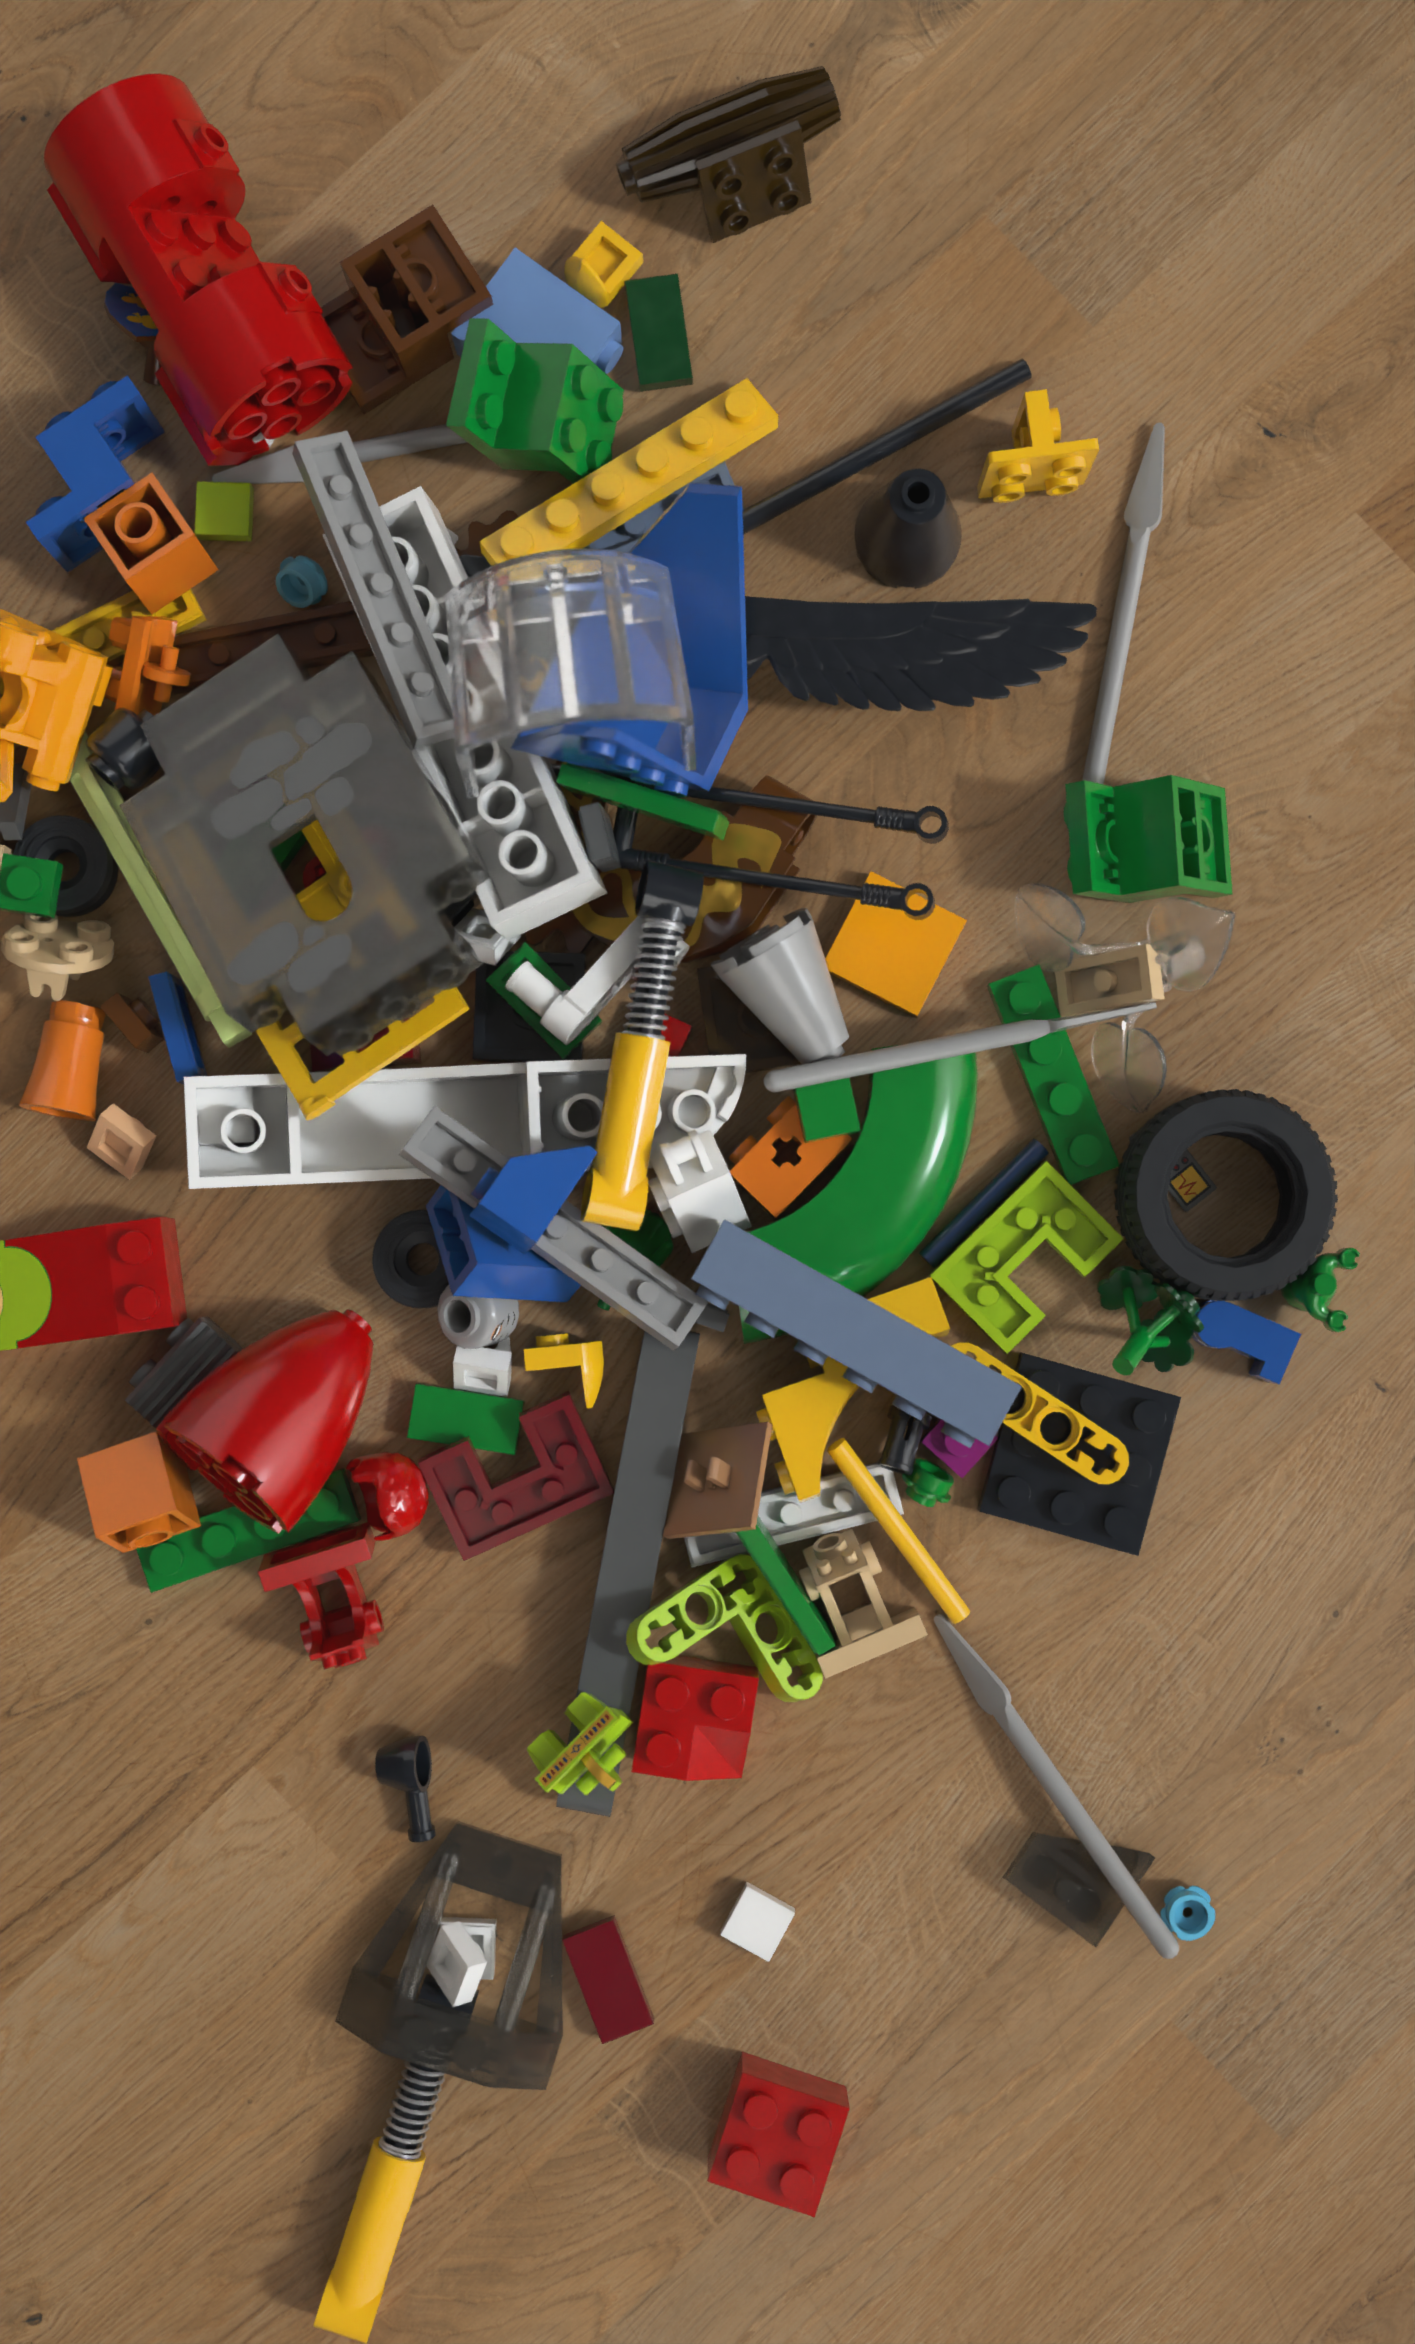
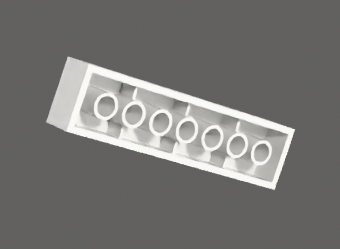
M419 486L379 506L470 726L465 736L423 746L415 750L492 928L504 938L510 940L607 894V891L596 866L589 860L584 838L561 786L556 783L557 777L549 759L511 749L529 714L440 512L424 489ZM323 534L324 540H325V542H326V544H327V547H328V549H329V551H330V554H331V556H332V558H333V561H334V563H335V565H336V568H337V570H338V572H339V575H340V577H341V579H342V581H343V584H344V586H345V588H346V591H347V593H348V595H349V598H350V600H351V602H352V605H353V607H354V609H355V612H356V614H357V616H358V619H359V621H360V623H361V625H362V622H361V620H360V618H359V615H358L357 610H356V608H355V605H354V603H353V601H352V598H351V596H350V593H349V591H348V588H347V586H346V584H345V581H344V579H343V576H342V574H341V571H340V569H339V566H338V564H337V562H336V559H335V557H334V554H333V552H332V549H331V547H330V545H329V542H328V540H327V537H326L325 534Z

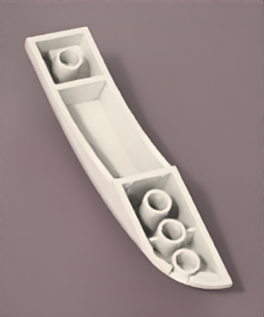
M746 1054L668 1057L650 1156L661 1151L659 1145L665 1142L670 1144L688 1136V1132L695 1129L698 1134L707 1130H711L713 1136L717 1133L721 1126L728 1121L740 1097L746 1071ZM611 1059L529 1061L520 1063L381 1069L336 1099V1105L312 1120L305 1119L298 1102L281 1073L184 1077L189 1189L431 1179V1177L399 1154L434 1106L508 1159L588 1145L595 1149ZM330 1072L309 1073L313 1080L317 1082ZM649 1159L648 1168H653V1165ZM593 1160L585 1172L589 1171V1168L592 1166Z

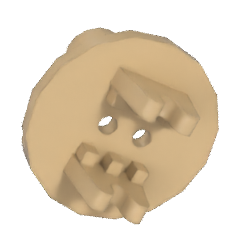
M25 914L23 924L15 925L4 932L1 939V951L7 960L27 970L29 990L33 997H39L44 991V984H47L51 987L52 999L60 1001L66 993L69 975L72 980H78L83 973L101 969L112 961L114 942L111 939L110 925L102 921L87 920L78 923L58 920L56 914L55 919Z

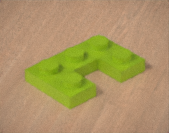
M1044 1161L928 1276L932 1277V1280L1005 1354H1008L1046 1316L1008 1276L1046 1240L1081 1277H1086L1124 1238L1047 1161Z

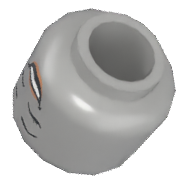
M448 1285L440 1295L437 1306L438 1322L443 1334L451 1343L464 1349H478L497 1344L510 1336L517 1326L519 1302L515 1299L452 1296L450 1286Z

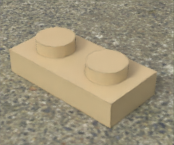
M1142 944L1054 964L1060 1017L1165 999L1158 944Z

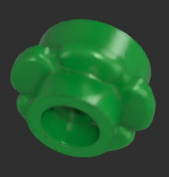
M918 1458L913 1463L912 1474H902L903 1481L908 1485L905 1493L919 1504L934 1507L937 1501L940 1503H948L951 1496L948 1492L954 1483V1478L940 1466L928 1460Z

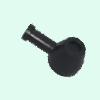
M423 1735L409 1736L379 1748L375 1759L376 1777L380 1784L405 1791L410 1826L407 1831L409 1841L424 1842L433 1839L436 1836L435 1826L431 1823L427 1793L432 1772L431 1750L428 1740Z

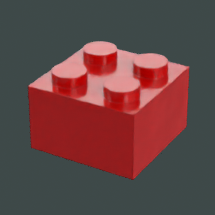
M742 2051L709 2151L707 2182L815 2218L850 2109L846 2086Z

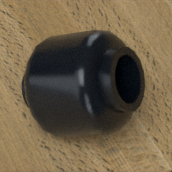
M118 708L86 739V746L90 755L85 760L95 773L115 790H120L122 786L129 789H139L169 759L168 748L162 740L168 732L160 721L145 709L137 715L129 709Z

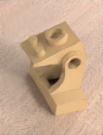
M853 1529L843 1533L824 1535L814 1545L802 1550L808 1567L799 1570L804 1586L811 1601L822 1597L839 1640L834 1641L835 1647L820 1656L816 1653V1658L825 1679L928 1635L915 1607L893 1617L889 1616L873 1578V1575L882 1572L881 1566L870 1541L859 1545ZM859 1573L871 1602L841 1614L829 1585Z

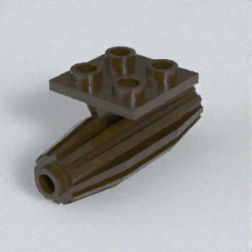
M821 66L760 79L675 114L622 148L624 160L616 163V168L626 195L629 196L636 193L640 202H647L700 190L709 235L713 243L729 236L739 235L751 227L780 215L790 214L798 208L812 203L804 144L841 120V111L833 83L828 72Z

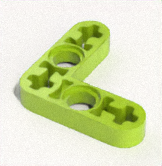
M739 1554L720 1561L638 1616L629 1625L626 1633V1644L629 1653L634 1659L644 1665H655L673 1659L729 1620L770 1691L776 1698L784 1702L806 1700L813 1697L820 1690L823 1681V1672L816 1655L753 1558L749 1555ZM742 1571L747 1579L742 1583V1589L722 1596L717 1588L731 1582L736 1577L735 1573ZM691 1594L701 1596L707 1603L708 1617L702 1625L692 1622L685 1611L687 1598ZM761 1613L770 1615L776 1622L778 1634L772 1644L763 1642L757 1635L755 1623ZM672 1622L677 1630L662 1637L658 1641L659 1646L649 1648L645 1639L651 1635L650 1630L666 1626ZM787 1646L790 1648L789 1652L781 1654L782 1658L774 1660L771 1656V1653L785 1649ZM799 1666L802 1675L797 1680L798 1685L791 1686L788 1683L787 1677L791 1675L792 1667Z

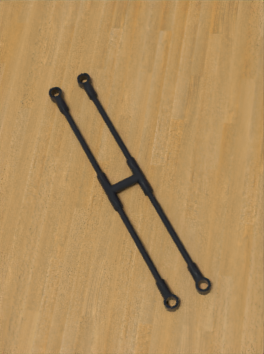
M371 734L373 743L364 754L398 759L400 756L419 758L412 744L403 743L400 738ZM551 764L558 778L562 765ZM587 768L654 790L655 785L640 783L627 777ZM712 786L709 791L688 789L687 797L873 823L875 828L917 834L923 842L929 844L942 841L949 830V823L945 813L935 806H926L918 812L881 806L873 810ZM346 806L360 830L371 826H383L393 831L454 839L448 825L391 817L384 811ZM617 807L613 834L620 860V869L642 872L646 860L702 871L703 876L708 878L860 900L862 905L904 911L913 920L928 918L935 908V899L931 889L921 883H912L906 886V888L864 883L863 886L674 859L669 858L667 853L634 849L632 845L638 813ZM933 816L939 818L942 824L938 831L926 833L921 829L922 822L926 818ZM915 893H922L928 897L926 906L921 910H912L907 905L908 899Z

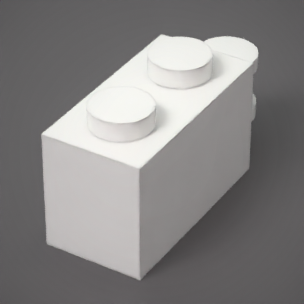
M696 1129L690 1131L686 1137L670 1144L665 1142L659 1145L661 1151L650 1156V1161L657 1174L656 1178L648 1181L650 1189L672 1237L675 1238L683 1234L692 1253L710 1245L724 1219L743 1230L752 1227L730 1171L711 1130L698 1134Z

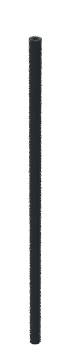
M1024 359L1016 361L743 510V535L1031 379L1032 375L1028 364ZM504 640L497 643L506 664L525 654L526 650L531 648Z

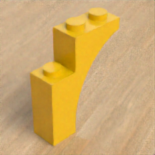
M932 1277L867 1299L937 1339L948 1335L950 1331V1326ZM829 1356L823 1366L806 1357L810 1369L821 1366L823 1374L763 1394L762 1397L766 1408L756 1411L760 1423L769 1422L773 1425L770 1441L778 1440L784 1457L783 1461L774 1463L785 1495L796 1492L799 1503L820 1496L822 1462L829 1436L845 1405L860 1387L842 1377L847 1366Z

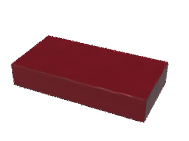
M615 1915L563 1935L564 1947L602 2045L654 2024V2016Z

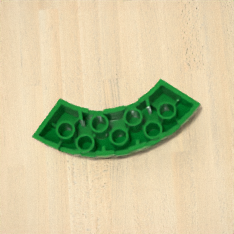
M887 1047L872 1048L870 1051ZM976 1052L870 1073L868 1098L861 1130L850 1154L837 1174L819 1194L792 1214L770 1225L748 1231V1233L862 1297L873 1291L897 1270L922 1242L944 1209L958 1180L970 1144L976 1112L978 1083ZM739 1306L744 1344L772 1339L771 1336L744 1322L749 1311ZM779 1329L774 1338L781 1337L788 1333Z

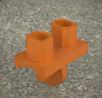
M158 616L115 617L112 620L109 634L111 645L126 650L123 668L113 667L104 696L116 703L115 710L126 708L138 715L145 709L153 716H160L162 702L169 703L172 685L189 686L191 673L176 667L179 648L173 647L178 621Z

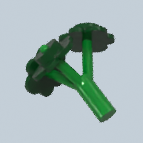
M1120 1266L1110 1272L1109 1278L1102 1279L1097 1284L1098 1293L1101 1294L1100 1303L1103 1308L1117 1310L1124 1307L1126 1309L1131 1335L1112 1362L1113 1368L1121 1375L1127 1376L1132 1374L1141 1360L1148 1363L1154 1362L1155 1368L1160 1372H1169L1173 1369L1174 1365H1188L1194 1357V1348L1189 1341L1193 1338L1194 1331L1200 1333L1204 1329V1325L1195 1315L1200 1311V1307L1193 1295L1178 1286L1173 1288L1167 1283L1161 1285L1153 1281V1274L1148 1269L1136 1270L1130 1266ZM1159 1296V1301L1165 1309L1159 1310L1155 1314L1154 1319H1145L1140 1322L1138 1309L1142 1306L1143 1302L1152 1301Z

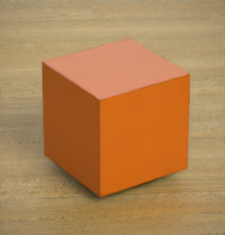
M152 472L83 518L124 580L151 615L219 570Z
M157 1431L77 1458L95 1537L120 1552L126 1553L137 1548L156 1545L168 1540L172 1536L201 1526L186 1465L166 1445Z

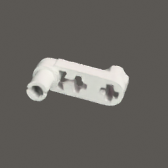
M638 916L570 991L562 992L538 972L529 961L524 962L512 974L505 987L541 1016L540 1024L567 1045L591 1023L632 975L636 973L637 970L633 965L640 963L635 955L642 952L637 948V945L643 943L639 938V935L644 933L641 928L643 920ZM683 940L677 941V946L681 950L675 952V956L679 957V960L673 963V966L676 967L690 948Z

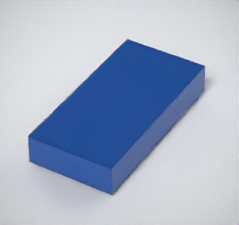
M167 971L148 976L176 1081L184 1084V1077L207 1076L182 980Z

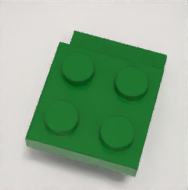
M470 318L446 426L502 469L557 471L574 484L612 461L611 448L617 421L623 413L624 390L573 344L516 343L488 318Z
M1174 775L1114 787L1086 780L1065 784L1066 803L1063 813L1065 824L1069 831L1070 846L1067 872L1072 883L1073 894L1125 903L1181 894H1192L1210 898L1233 895L1225 788Z

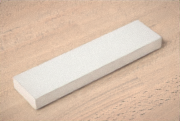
M878 1462L865 1465L900 1515L904 1514L893 1471L878 1466ZM842 1471L821 1476L820 1496L799 1503L796 1492L785 1495L782 1487L762 1491L758 1516L778 1546L877 1521ZM736 1532L684 1537L691 1567L749 1553Z

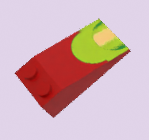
M146 1218L0 1241V1351L174 1328L187 1319L175 1218Z

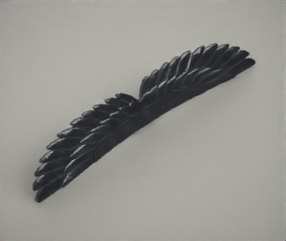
M473 555L459 556L467 576L476 581L470 583L480 605L488 607L482 609L488 623L505 628L498 634L499 638L507 642L517 643L520 646L531 647L526 650V657L540 663L557 662L596 587L607 576L555 565L511 592L485 557ZM745 596L747 681L752 678L763 661L768 659L779 681L794 697L806 702L810 699V693L819 702L833 706L839 705L837 694L846 703L861 710L870 708L869 701L878 708L887 711H900L902 709L901 704L915 711H934L936 706L932 700L952 706L972 707L975 702L973 697L988 700L1008 698L1010 691L1005 686L1023 687L1038 684L1041 678L1035 672L1052 671L1064 666L1067 658L1057 653H1070L1081 648L1088 640V634L1074 629L1091 622L1097 616V608L1092 604L1030 601V599L848 603L808 602Z

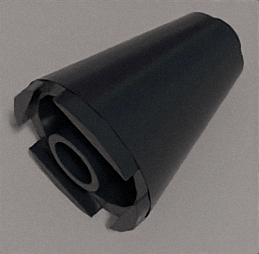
M919 468L901 473L876 491L862 506L856 520L854 532L857 556L868 574L885 586L897 588V586L915 587L914 589L927 587L946 574L956 560L962 537L958 514L943 483L934 473Z

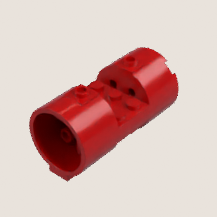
M167 74L138 75L120 80L97 91L74 107L60 121L51 134L44 151V165L53 180L47 191L100 282L132 284L159 330L154 342V353L161 367L154 374L208 466L241 465L246 463L252 456L269 451V445L265 439H276L292 430L299 436L329 415L349 392L353 382L347 373L353 367L322 316L323 311L312 294L311 283L305 274L296 265L260 262L251 246L252 239L250 234L235 219L244 203L246 192L245 184L239 175L240 170L228 151L227 140L213 124H209L187 85L180 79ZM261 432L264 436V439L262 441L254 443L252 438L256 437Z

